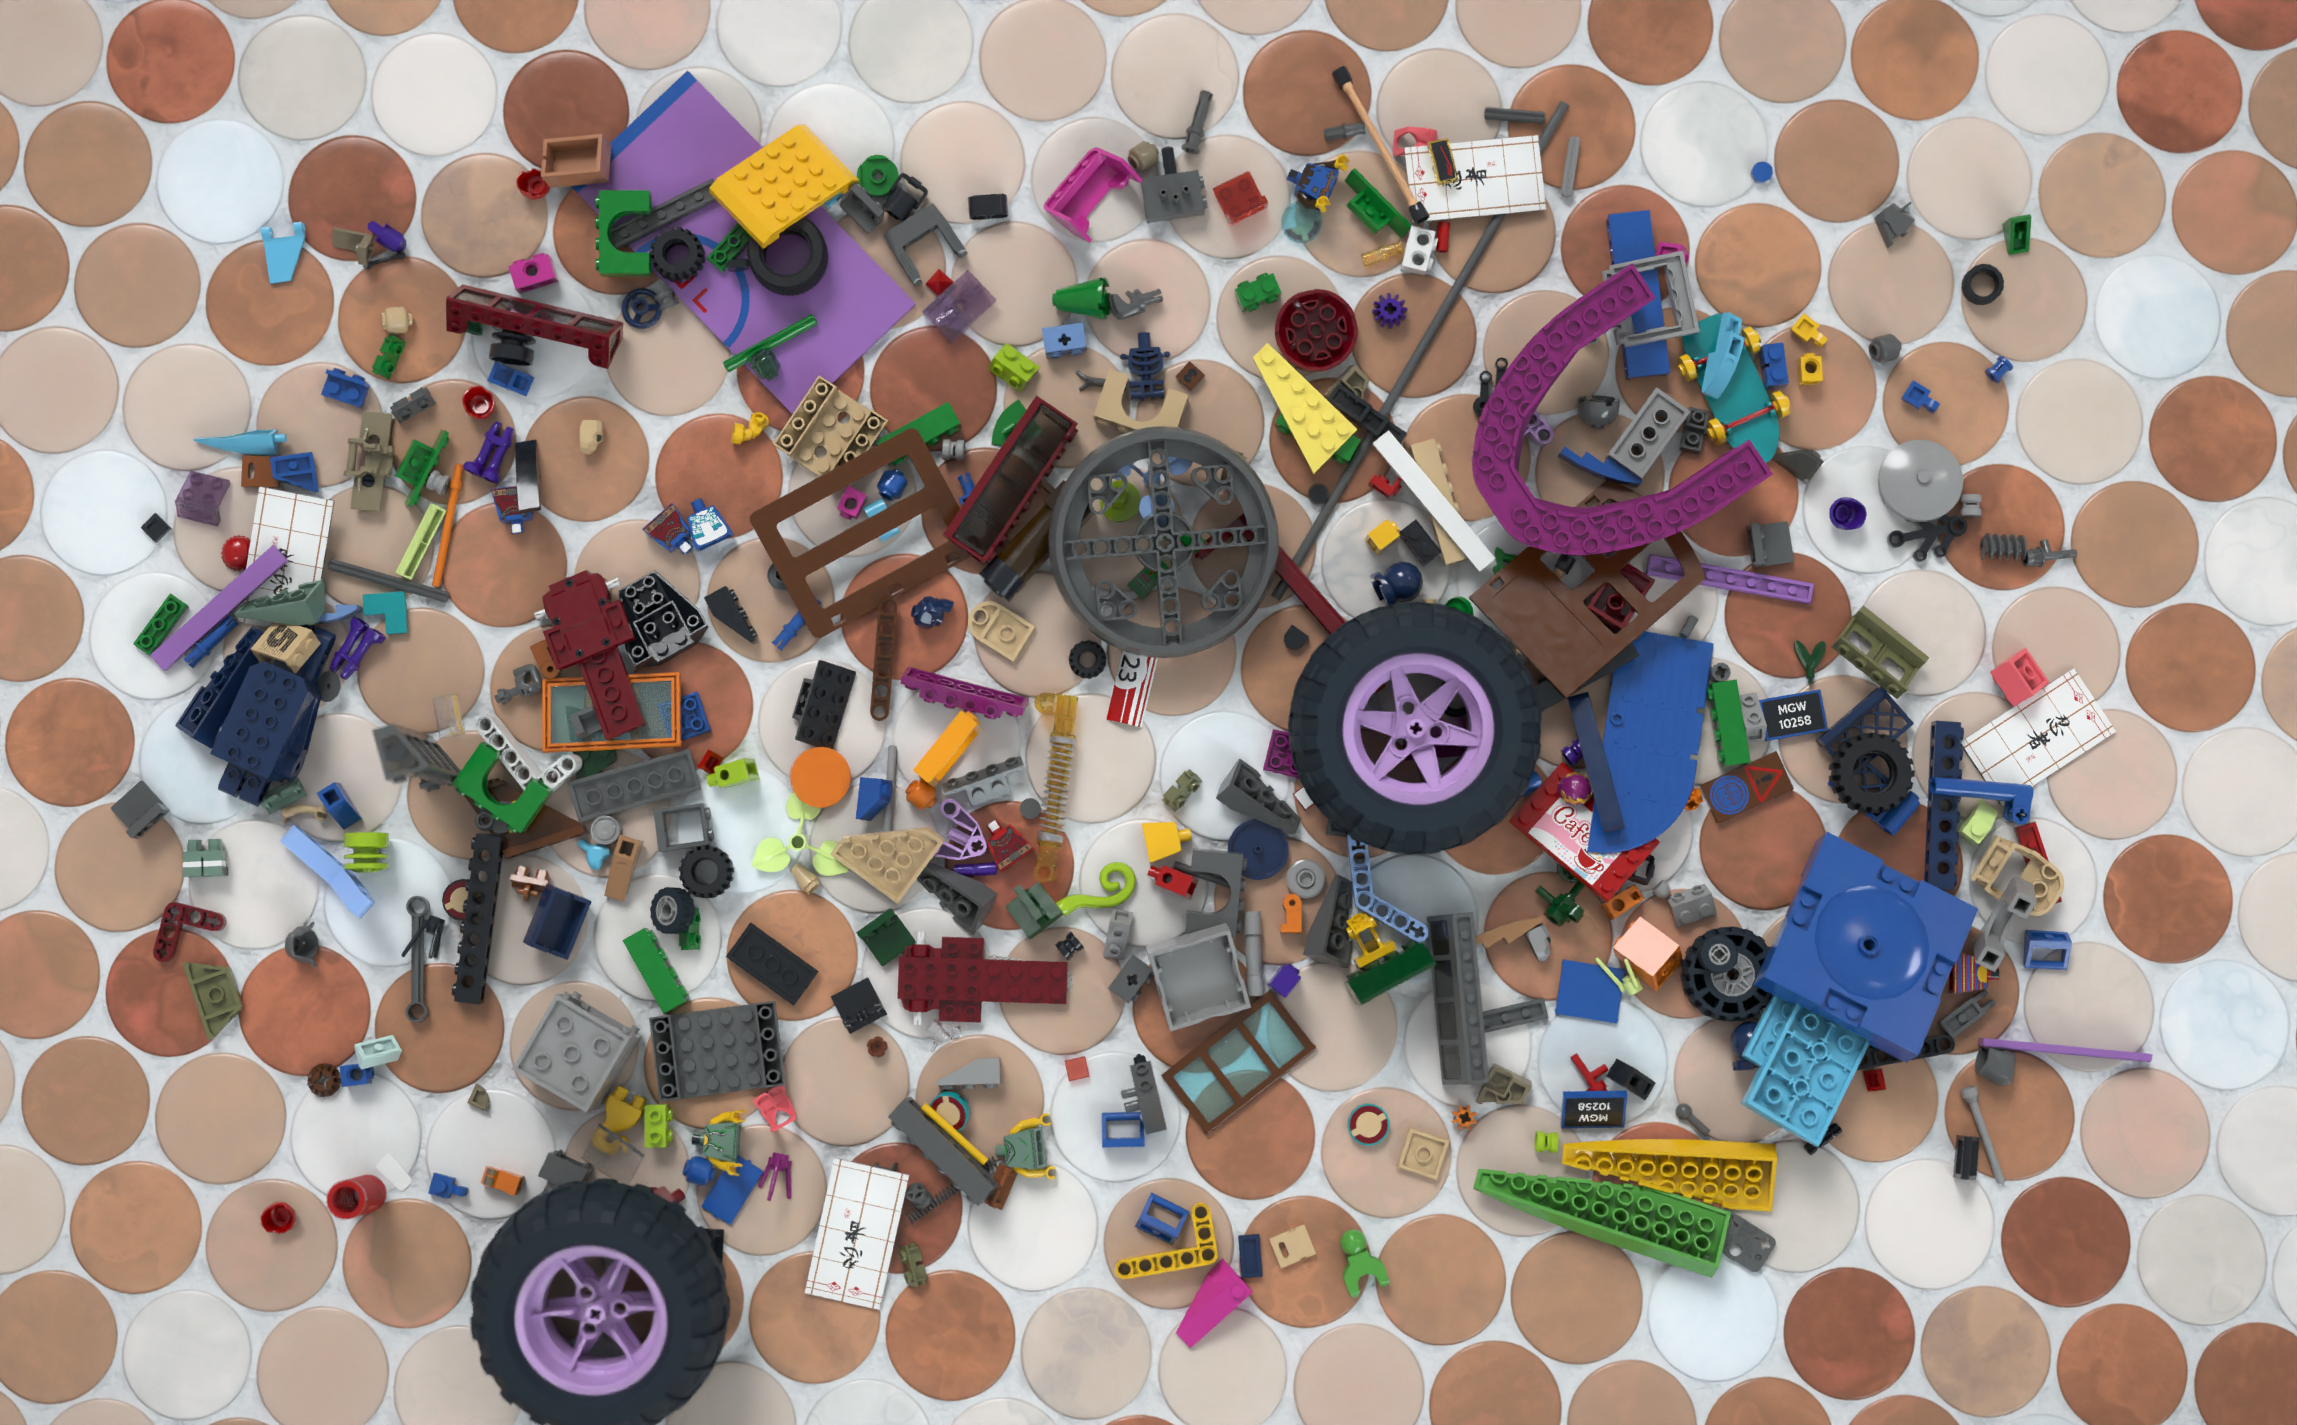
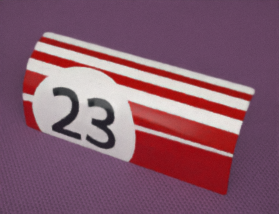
M1122 651L1107 720L1142 727L1158 658L1139 656Z

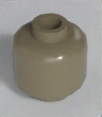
M1142 141L1129 150L1128 163L1133 170L1145 172L1158 163L1159 151L1154 144Z

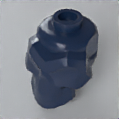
M926 596L917 605L913 606L911 617H913L915 625L930 629L934 625L940 626L944 612L952 610L954 601Z

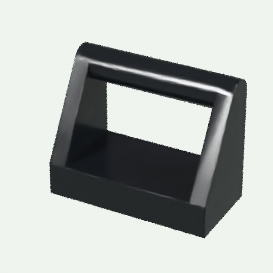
M1956 1136L1953 1177L1963 1180H1976L1979 1137Z

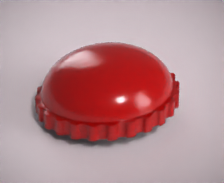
M233 536V538L230 537L223 544L221 558L225 565L234 571H244L246 569L251 542L248 537Z

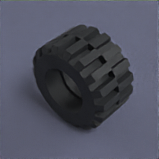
M669 227L668 232H665V230L661 231L662 235L660 237L656 235L654 238L656 242L651 244L652 251H650V256L655 269L664 279L667 278L670 282L676 280L678 283H683L682 280L684 279L688 282L691 280V276H698L697 271H702V263H705V251L694 233L692 234L688 229L683 230L682 227H677V229ZM684 245L688 247L689 256L685 262L679 265H671L667 262V253L673 246Z
M707 845L694 847L692 851H688L685 854L686 857L682 858V865L679 867L681 875L679 879L683 882L682 886L690 894L700 898H715L725 893L724 891L729 889L731 886L729 884L734 879L732 877L734 873V868H732L733 862L729 859V855L717 847ZM705 859L714 861L718 867V876L711 884H702L695 876L696 866Z

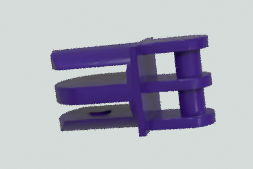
M374 221L368 223L367 228L377 237L375 241L378 244L397 253L405 250L407 245L406 239L400 232L387 223L384 227Z

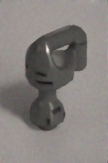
M527 664L514 669L513 674L516 687L497 690L498 694L495 695L496 702H501L505 705L514 696L520 695L522 698H526L542 689V681L537 667ZM529 672L531 674L533 684H529L527 673Z

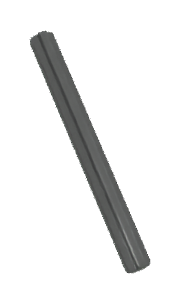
M331 559L328 564V569L444 603L449 599V592L335 559Z

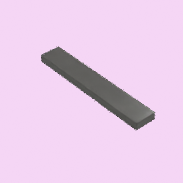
M713 178L653 207L652 215H637L613 227L610 232L612 245L619 250L716 202L717 200L709 193V187L714 183Z

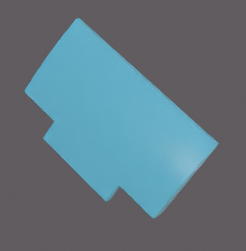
M1772 995L1742 1054V1057L1759 1068L1741 1104L1777 1126L1818 1147L1869 1046V1040L1795 1002L1790 1004Z

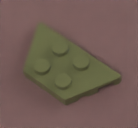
M189 962L182 963L208 1040L214 1039L244 1008L231 967Z

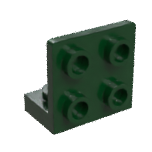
M889 908L856 932L881 966H885L903 953L906 947L916 943L893 908Z

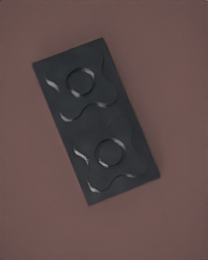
M751 922L726 955L729 960L793 1006H795L819 972Z

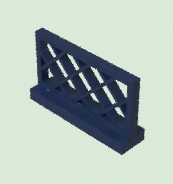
M1878 686L1829 728L1828 731L1822 734L1816 742L1821 747L1823 746L1832 757L1834 751L1830 746L1835 741L1847 742L1848 730L1850 728H1860L1859 735L1863 734V729H1874V733H1878V730H1888L1890 738L1897 739L1914 723L1887 691ZM1884 699L1891 705L1890 713L1879 712V705ZM1867 714L1875 715V727L1863 726L1864 716ZM1879 715L1890 716L1889 728L1878 727ZM1894 716L1902 717L1907 724L1901 729L1893 728ZM1877 754L1859 757L1857 767L1853 770V776L1872 761Z

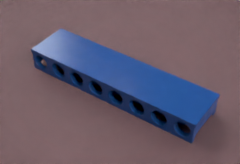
M1650 210L1608 214L1606 226L1611 265L1655 256ZM1657 268L1639 272L1655 296V299L1631 315L1635 334L1664 327ZM1666 340L1626 348L1624 344H1621L1626 380L1659 375L1667 376L1670 373Z

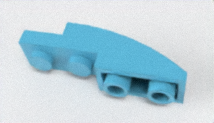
M1730 312L1722 313L1716 350L1714 353L1708 354L1701 393L1713 399H1718L1728 385L1738 364L1745 340L1744 337L1740 336L1742 319Z

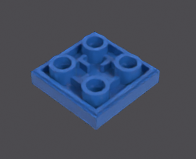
M699 692L682 696L681 741L711 732L712 730ZM671 701L659 704L658 707L668 737L672 738Z

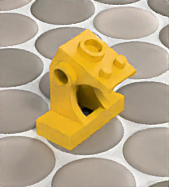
M1365 911L1353 915L1351 919L1346 921L1349 926L1346 928L1350 939L1356 940L1362 952L1361 955L1353 958L1359 968L1397 949L1391 939L1384 943L1380 941L1374 929L1377 927L1373 916L1368 917ZM1368 928L1373 939L1363 944L1358 934Z

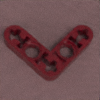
M169 903L165 907L153 950L154 958L160 962H168L173 959L183 924L210 931H221L226 926V917L215 911L183 903ZM177 906V910L180 911V914L175 915L173 920L174 914L171 913V909H175ZM193 911H198L201 915V919L197 923L192 922L190 919ZM218 916L217 920L220 921V925H216L214 928L213 923L205 922L206 918L216 919ZM169 919L173 921H178V923H167V921ZM168 926H172L175 930L172 938L165 936L164 931ZM162 940L172 941V945L167 944L166 951L169 954L162 958V954L159 952L166 945V943H162Z

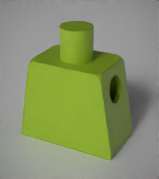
M742 758L714 767L715 773L706 776L709 787L718 785L719 788H729L760 779L755 759Z

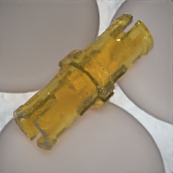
M1398 240L1384 247L1383 245L1378 246V249L1361 254L1364 265L1367 267L1379 261H1388V258L1405 253L1402 242Z

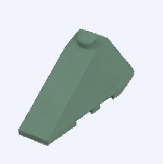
M323 580L300 584L298 586L299 589L288 592L285 589L272 598L264 596L245 602L236 611L235 616L296 626L314 625L325 612V583Z

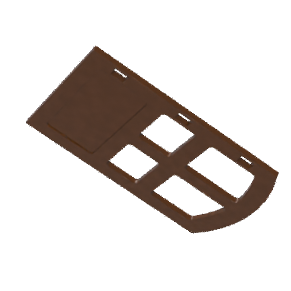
M1606 480L1575 507H1588L1587 504L1594 498L1599 502L1595 506H1600L1609 500L1617 503L1643 496L1623 485ZM1680 531L1663 539L1678 560L1684 576L1654 602H1649L1620 572L1625 565L1651 543L1619 550L1611 558H1606L1602 553L1580 555L1594 569V573L1573 590H1570L1541 561L1540 558L1548 551L1528 546L1469 596V599L1567 699L1700 585L1706 577L1693 548ZM1498 579H1501L1504 584L1497 590H1494L1491 585ZM1603 584H1609L1638 614L1634 620L1617 634H1613L1583 603Z

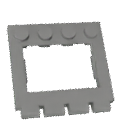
M1683 251L1609 265V270L1601 272L1604 282L1631 263L1634 264L1638 272L1664 267L1676 326L1650 329L1638 334L1634 333L1632 318L1629 316L1616 325L1621 327V329L1614 330L1616 345L1624 344L1626 348L1700 332Z

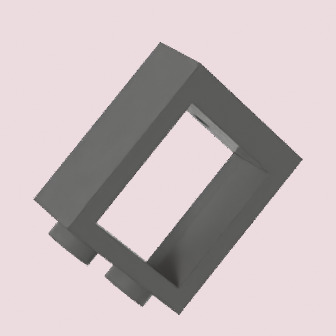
M705 803L653 810L659 852L700 847L701 845L711 846V841L714 840L713 828H709L708 820H711L710 807H706ZM700 810L704 841L669 845L665 815Z

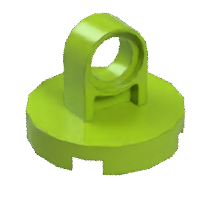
M1122 480L1112 482V486L1116 489L1123 485ZM1128 482L1125 490L1104 515L1115 522H1125L1136 516L1141 501L1136 487ZM1099 500V504H1100V507H1101V510H1102V509H1103V502H1102L1101 500Z

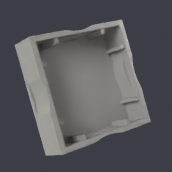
M1227 923L1145 946L1166 1023L1170 1031L1200 1023L1211 1017L1224 1016L1251 1008L1245 983L1238 967L1232 935Z

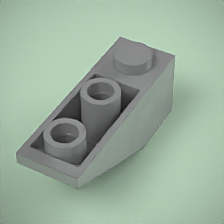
M979 1058L936 1081V1085H941V1089H954V1085H963V1089H973L975 1084H984V1088H996V1084L1001 1083L1000 1058Z

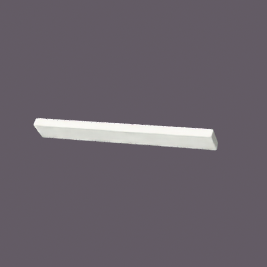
M1389 430L1373 442L1372 445L1478 572L1496 559Z

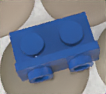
M334 368L333 371L326 369L325 373L328 376L321 395L363 408L370 385L365 382V378L353 374V377L347 376L345 371Z

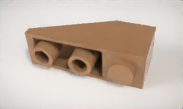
M623 835L619 836L604 896L625 902L644 843L643 841Z

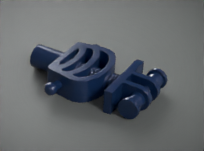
M1149 332L1138 333V348H1131L1129 355H1120L1121 360H1128V369L1132 374L1143 376L1142 381L1130 382V388L1141 387V391L1130 390L1131 401L1133 399L1145 401L1144 397H1151V401H1154V398L1164 399V388L1162 390H1153V387L1164 386V380H1151V376L1162 370L1163 358L1170 357V352L1161 353L1160 347H1151ZM1158 356L1155 360L1150 361L1151 358ZM1159 363V366L1156 369L1150 370L1151 366H1155ZM1132 365L1141 367L1142 371L1136 370ZM1144 387H1150V392H1144Z

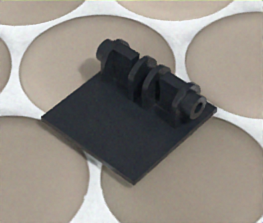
M868 977L831 996L843 1020L842 1022L850 1034L887 1015Z

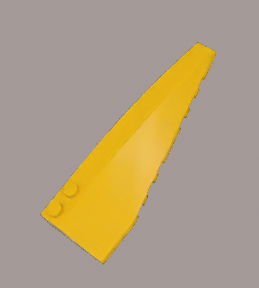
M1686 1139L1606 1140L1563 1144L1562 1164L1586 1171L1590 1169L1599 1171L1601 1175L1608 1176L1610 1174L1620 1177V1180L1636 1181L1638 1185L1668 1193L1683 1194V1197L1690 1199L1695 1197L1702 1199L1703 1202L1708 1204H1721L1723 1208L1772 1211L1778 1158L1775 1144Z

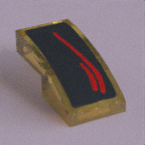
M1448 138L1428 142L1427 148L1433 163L1432 170L1437 185L1458 182L1456 166Z

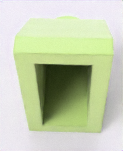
M1980 799L1957 832L1972 845L1980 844L1992 828L1998 811Z

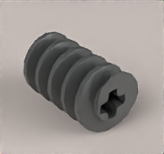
M1986 533L1980 541V558L1982 560L1985 554H1988L1989 560L1993 559L1994 554H1996L1997 560H2001L2002 554L2005 555L2006 561L2010 559L2011 555H2013L2014 561L2018 560L2019 555H2021L2023 561L2025 559L2027 543L2024 535L2016 537V535L2012 534L2008 537L2007 534H2002L2000 537L1999 534L1991 536L1990 533Z

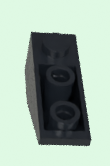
M724 586L704 597L715 618L753 645L757 643L755 638L758 635L752 625L748 626L745 620L748 616L743 607H738L736 601L739 599L733 589L729 590L727 586Z

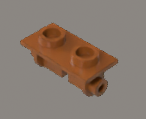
M999 1163L993 1178L1000 1186L984 1202L988 1206L1003 1210L1018 1174L1013 1168Z

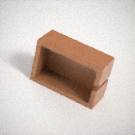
M603 134L543 139L542 156L545 160H542L541 178L550 188L609 183L611 144Z

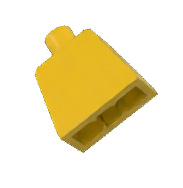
M1176 822L1142 823L1150 863L1181 852L1180 843L1192 840L1190 828L1177 831Z

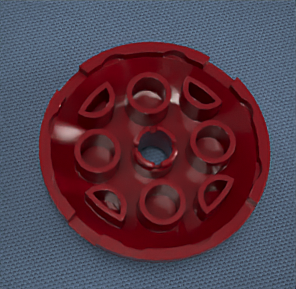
M1314 289L1299 292L1285 302L1276 318L1275 339L1279 350L1291 364L1306 371L1321 372L1337 367L1349 357L1357 341L1358 327L1352 308L1342 297L1331 291ZM1313 327H1318L1322 334L1313 336L1310 330Z

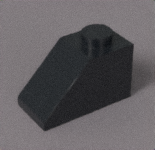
M1619 1059L1615 1060L1606 1076L1645 1101L1656 1084L1646 1075Z

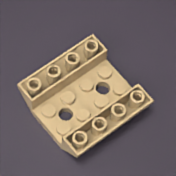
M819 375L773 445L820 477L870 450L888 423V420L872 409L869 410ZM842 413L850 416V420L846 424H841L838 421V417ZM820 447L827 450L824 458H817L815 455V451Z

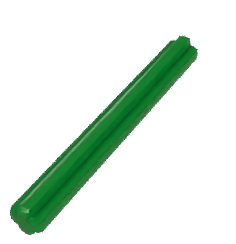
M813 314L808 315L723 362L725 369L728 372L735 370L759 357L760 354L762 355L816 326L817 320Z

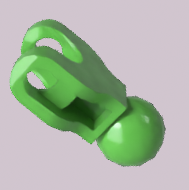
M1356 1229L1344 1232L1340 1239V1247L1346 1253L1348 1260L1342 1276L1352 1298L1360 1294L1358 1281L1364 1274L1374 1275L1382 1287L1389 1285V1279L1382 1261L1368 1253L1366 1237L1361 1231Z

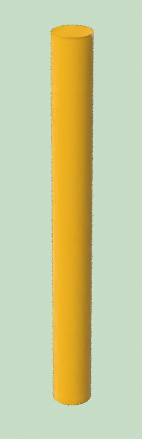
M927 1103L920 1108L982 1166L988 1161L978 1149Z

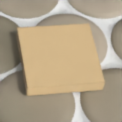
M1409 1127L1397 1168L1437 1181L1450 1140Z

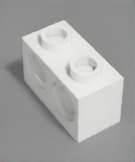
M1411 226L1400 270L1425 275L1426 270H1431L1433 258L1429 257L1431 250L1435 251L1438 241L1437 238H1434L1436 231ZM1424 237L1427 239L1428 244L1422 246L1418 244L1417 239ZM1420 257L1423 260V264L1415 265L1412 259Z

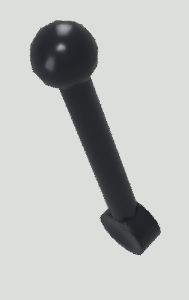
M399 251L396 255L369 261L363 267L370 269L372 265L397 258L404 259L405 253Z

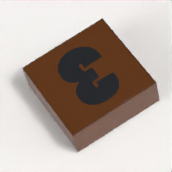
M1189 361L1176 375V378L1192 391L1204 378L1205 374Z

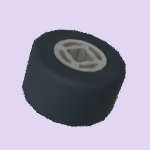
M1715 935L1702 941L1698 947L1697 956L1699 963L1705 970L1720 974L1728 972L1734 967L1738 959V951L1731 939L1726 936Z

